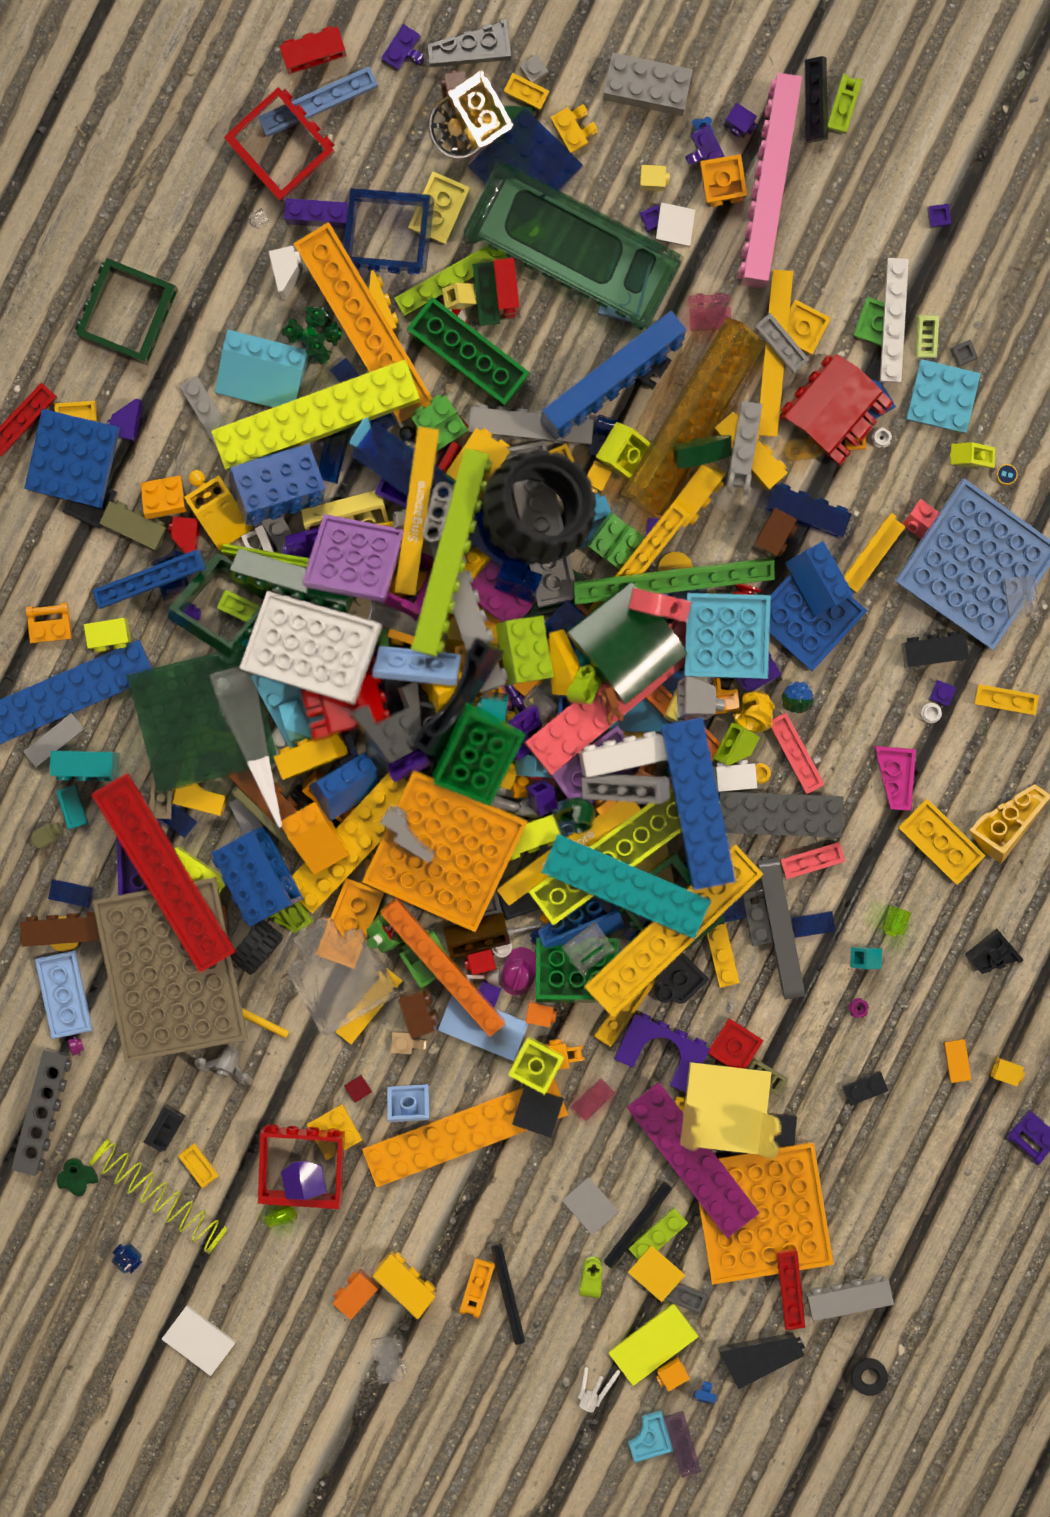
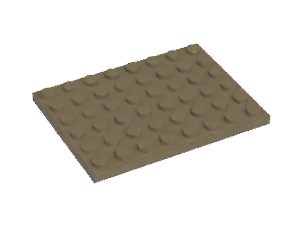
M216 877L194 881L227 934ZM150 890L93 900L125 1063L248 1039L231 958L232 955L199 973Z

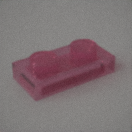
M600 1078L571 1106L587 1121L615 1092Z

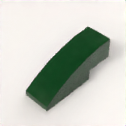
M731 435L691 439V442L673 444V464L678 469L704 465L731 456Z

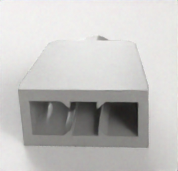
M686 676L677 682L678 720H692L702 717L703 720H706L713 716L716 710H724L725 700L716 698V687L714 685L690 676Z

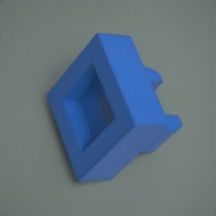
M702 1382L701 1390L693 1392L692 1400L711 1405L714 1404L717 1395L710 1393L712 1383Z

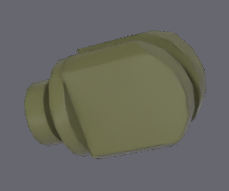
M58 822L46 824L33 832L31 836L32 843L38 848H45L56 842L60 838L59 835L64 833V830Z

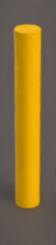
M242 1008L245 1019L285 1039L287 1038L290 1031Z

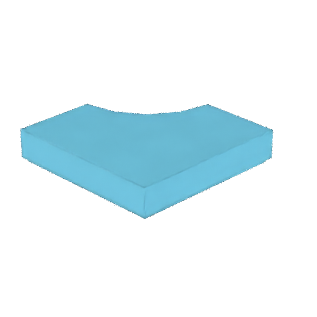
M662 1410L643 1415L641 1431L634 1439L628 1441L634 1463L673 1452Z

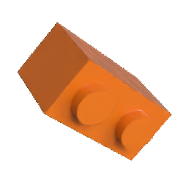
M362 1269L358 1273L354 1271L346 1280L349 1283L344 1288L340 1286L333 1294L335 1299L332 1304L350 1320L379 1288V1284Z

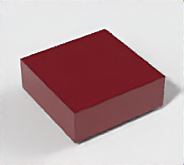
M362 1074L344 1085L354 1103L373 1092Z

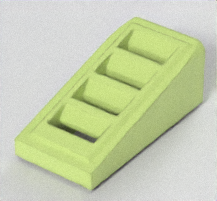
M916 315V357L937 358L939 316ZM923 322H932V326H923ZM922 330H932V334H922ZM922 339H932V343L922 342ZM932 347V351H921V348Z

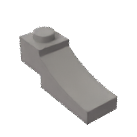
M390 805L381 819V824L397 833L394 842L430 863L434 857V851L425 845L412 831L407 822L408 815H406V811L399 806L393 807Z

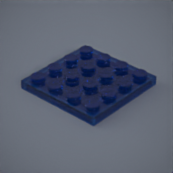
M524 108L468 165V168L497 197L509 175L543 192L538 198L528 193H521L516 198L512 212L526 224L547 204L540 199H544L546 194L554 197L583 168V164Z

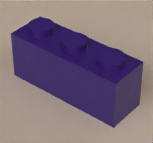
M286 198L284 219L288 225L321 227L329 222L333 228H348L349 206L347 202Z

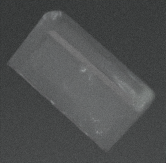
M904 592L897 632L918 636L920 634L925 603L910 592Z

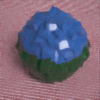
M791 682L790 685L786 686L781 696L785 710L795 713L808 711L814 702L812 690L805 682Z

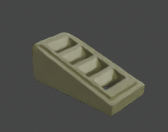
M753 1057L746 1069H753L754 1065L757 1064L759 1066L756 1070L764 1068L766 1071L772 1072L770 1092L779 1096L788 1078ZM778 1077L780 1080L774 1089L772 1085Z

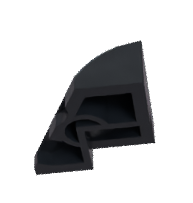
M997 928L965 953L981 974L991 972L996 968H1005V964L1017 961L1021 963L1024 961Z

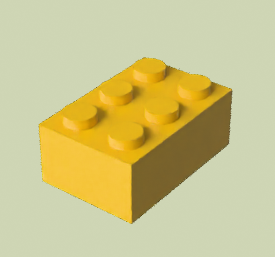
M340 732L331 738L320 741H313L312 738L297 743L298 746L293 748L289 746L279 750L280 754L274 756L282 780L302 775L348 756L350 753Z

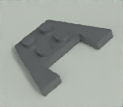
M411 681L398 688L405 709L376 724L368 705L349 713L351 718L360 725L361 731L366 733L371 739V744L386 763H392L418 749L413 744L421 730L418 684L415 681Z

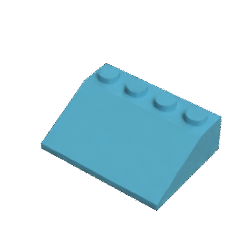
M227 330L215 393L271 408L296 400L300 394L309 355L306 354V349Z

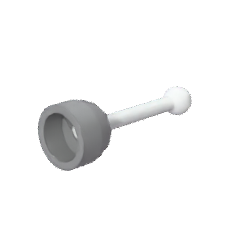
M500 969L487 971L486 975H466L469 979H485L491 985H500Z

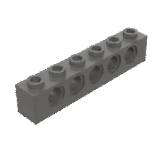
M50 1048L43 1050L11 1170L36 1176L39 1171H43L46 1162L43 1156L45 1151L48 1152L51 1140L48 1139L50 1131H54L56 1125L54 1115L55 1112L59 1111L62 1102L59 1099L60 1093L64 1092L67 1080H64L65 1074L70 1071L72 1060H69L71 1054ZM51 1067L58 1070V1077L54 1078L50 1075L49 1070ZM45 1087L52 1089V1097H47L44 1094ZM40 1107H44L47 1110V1117H42L39 1114ZM34 1127L42 1130L41 1137H37L34 1134ZM29 1147H33L36 1149V1157L29 1155Z

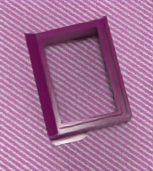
M422 552L420 567L427 570L428 573L415 603L401 599L389 592L383 603L411 616L417 621L421 615L435 558Z

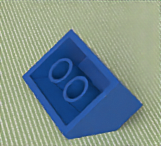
M824 540L785 562L814 616L854 595Z
M364 752L310 784L309 787L329 821L362 802L378 785L379 779L374 763L368 753Z

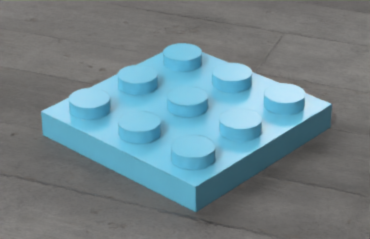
M921 359L906 420L966 434L981 373Z

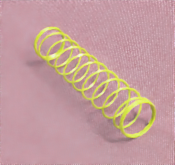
M107 1138L105 1142L101 1145V1147L97 1150V1152L94 1154L92 1159L89 1161L88 1165L92 1166L106 1150H108L111 1146L114 1145V1148L105 1166L103 1167L101 1175L105 1174L122 1157L127 1155L114 1181V1184H117L137 1165L140 1164L127 1190V1194L133 1192L146 1178L153 1174L148 1186L146 1187L140 1199V1204L144 1203L162 1185L165 1184L164 1189L153 1209V1213H156L171 1198H173L178 1193L177 1198L171 1210L168 1213L166 1223L174 1219L188 1204H190V1207L179 1227V1232L184 1231L192 1222H194L202 1213H204L192 1236L191 1241L195 1242L196 1240H198L213 1224L216 1223L204 1248V1251L210 1254V1252L214 1249L219 1240L225 1234L228 1227L224 1226V1228L221 1230V1232L218 1234V1236L206 1250L209 1241L211 1240L218 1226V1220H215L196 1239H194V1236L206 1214V1211L204 1210L200 1212L190 1223H188L181 1230V1227L193 1205V1201H189L187 1204H185L171 1219L168 1220L180 1196V1191L175 1192L155 1211L167 1187V1181L160 1184L148 1197H146L143 1200L154 1178V1172H151L130 1191V1188L134 1183L141 1169L142 1164L141 1162L135 1164L127 1173H125L117 1181L120 1173L122 1172L128 1160L129 1154H123L107 1170H105L116 1148V1143L109 1145L111 1139L109 1140V1138Z

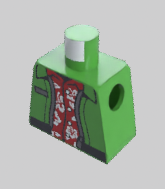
M381 913L366 929L370 936L368 945L372 949L378 948L381 953L388 952L406 943Z

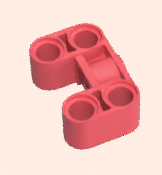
M633 588L628 608L687 622L692 602Z

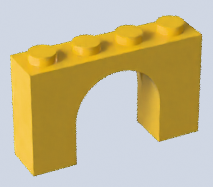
M193 724L192 727H189L186 739H189L188 746L183 748L181 759H184L183 765L178 767L176 779L179 780L177 787H173V804L223 816L228 796L201 788L194 779L193 766L196 759L207 751H218L236 756L240 751L243 736Z

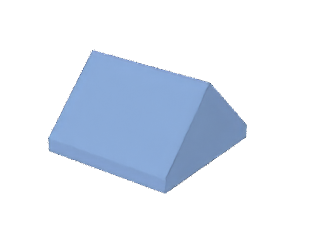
M428 1084L387 1087L388 1122L430 1119Z

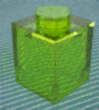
M889 905L881 926L882 929L886 930L885 934L896 938L898 934L904 936L911 912Z

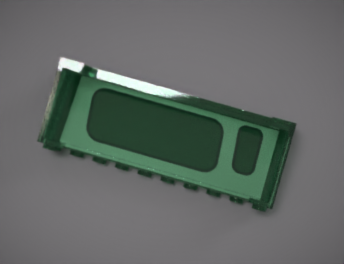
M503 161L495 165L463 231L467 235L466 238L474 243L485 241L488 243L487 246L495 251L501 249L506 252L505 256L508 258H514V261L517 258L525 262V267L531 270L537 268L543 271L542 275L550 280H553V278L560 280V285L570 290L573 287L579 290L578 294L587 299L592 297L598 300L597 304L607 309L609 306L616 310L615 314L626 318V316L630 317V320L633 321L631 325L640 330H643V328L648 329L684 259V256Z

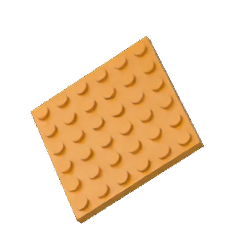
M413 770L397 806L406 811L408 825L415 835L434 851V857L428 863L394 842L397 833L386 828L362 882L476 932L525 829L527 820L493 805H486L433 784V778Z
M813 1142L780 1147L774 1159H767L759 1154L751 1153L717 1157L760 1213L727 1238L698 1201L712 1285L779 1274L776 1251L797 1249L799 1270L834 1265Z

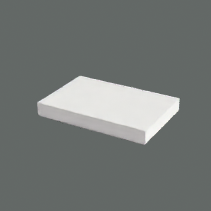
M188 1305L162 1338L163 1341L210 1376L236 1343L230 1336Z

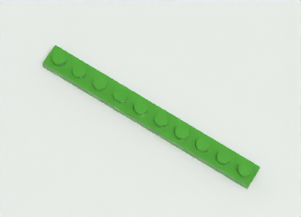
M757 559L572 582L573 602L575 604L606 601L629 582H632L638 589L663 594L775 580L774 559Z

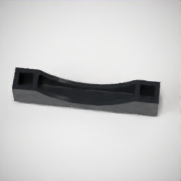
M479 637L475 638L466 653L464 670L454 693L443 708L422 726L413 741L414 745L425 754L441 757L465 704H473L503 655V650L491 641Z

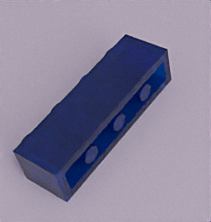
M783 483L773 486L765 510L771 512L774 508H777L797 519L796 522L840 539L844 536L852 516L847 508L840 505L833 507L829 505V501L822 498L815 500L810 498L809 493L801 490L797 493L790 490L791 487Z

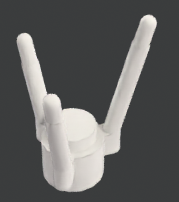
M585 1367L581 1391L578 1396L581 1400L579 1407L585 1411L594 1412L595 1407H599L601 1400L621 1371L617 1370L598 1396L597 1391L603 1377H599L593 1391L587 1390L585 1393L588 1377V1367Z

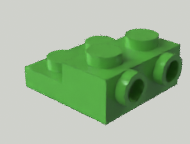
M441 395L435 396L430 400L431 405L426 408L423 406L413 411L414 416L411 417L417 429L418 427L439 430L436 453L451 444L452 441L454 442L469 432L446 395L443 397Z
M610 512L586 546L615 569L620 570L645 537L623 522L614 513Z
M426 930L433 937V939L440 945V947L447 953L444 945L442 944L436 932L434 930L431 932L429 930ZM407 943L401 945L402 950L399 951V955L420 988L437 979Z

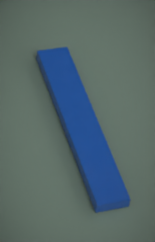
M200 549L98 587L92 591L98 609H103L203 571L206 567Z

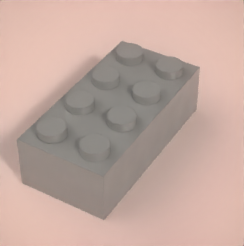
M612 52L603 100L683 116L693 69Z

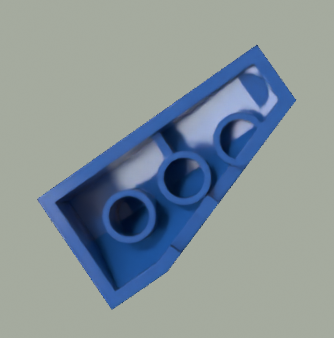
M593 896L555 925L549 922L537 932L544 948L606 936L624 928L625 925L615 904Z

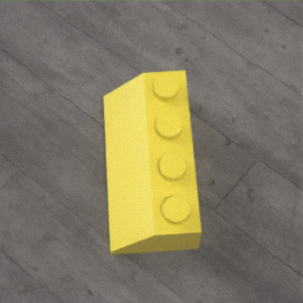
M375 491L301 510L305 530L320 527L324 514L373 524L389 522L383 497L376 495Z

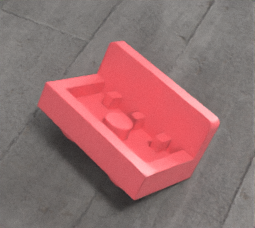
M920 499L902 524L910 532L922 539L939 512Z

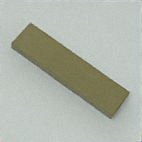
M238 786L232 790V794L290 850L295 848L287 835Z

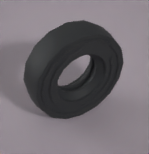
M864 1358L853 1366L851 1381L859 1393L866 1396H875L886 1388L888 1373L885 1366L879 1360ZM872 1369L877 1373V1380L873 1384H865L862 1381V1374L865 1370Z

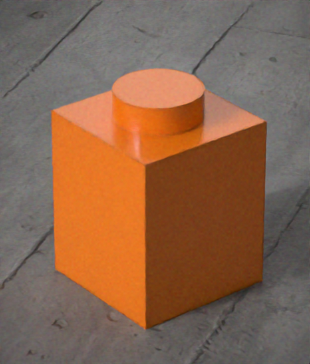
M529 1001L525 1023L550 1028V1023H555L557 1011L553 1010V1005Z

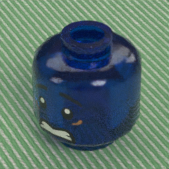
M120 1243L112 1251L114 1256L111 1262L123 1274L128 1272L132 1274L142 1263L140 1260L142 1258L141 1252L131 1243H126L124 1246Z

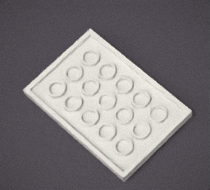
M267 591L239 669L355 704L382 625Z

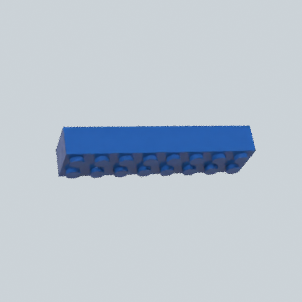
M670 311L542 410L540 422L555 441L560 437L562 439L571 433L570 429L572 427L582 425L588 419L587 416L592 412L594 414L599 412L603 408V403L607 400L613 401L618 397L619 391L623 388H630L635 383L634 379L640 375L643 377L651 371L650 367L655 363L658 365L667 358L666 355L669 352L679 350L683 346L682 342L685 339L687 329L675 314Z
M703 717L662 725L660 731L663 736L692 890L736 882Z

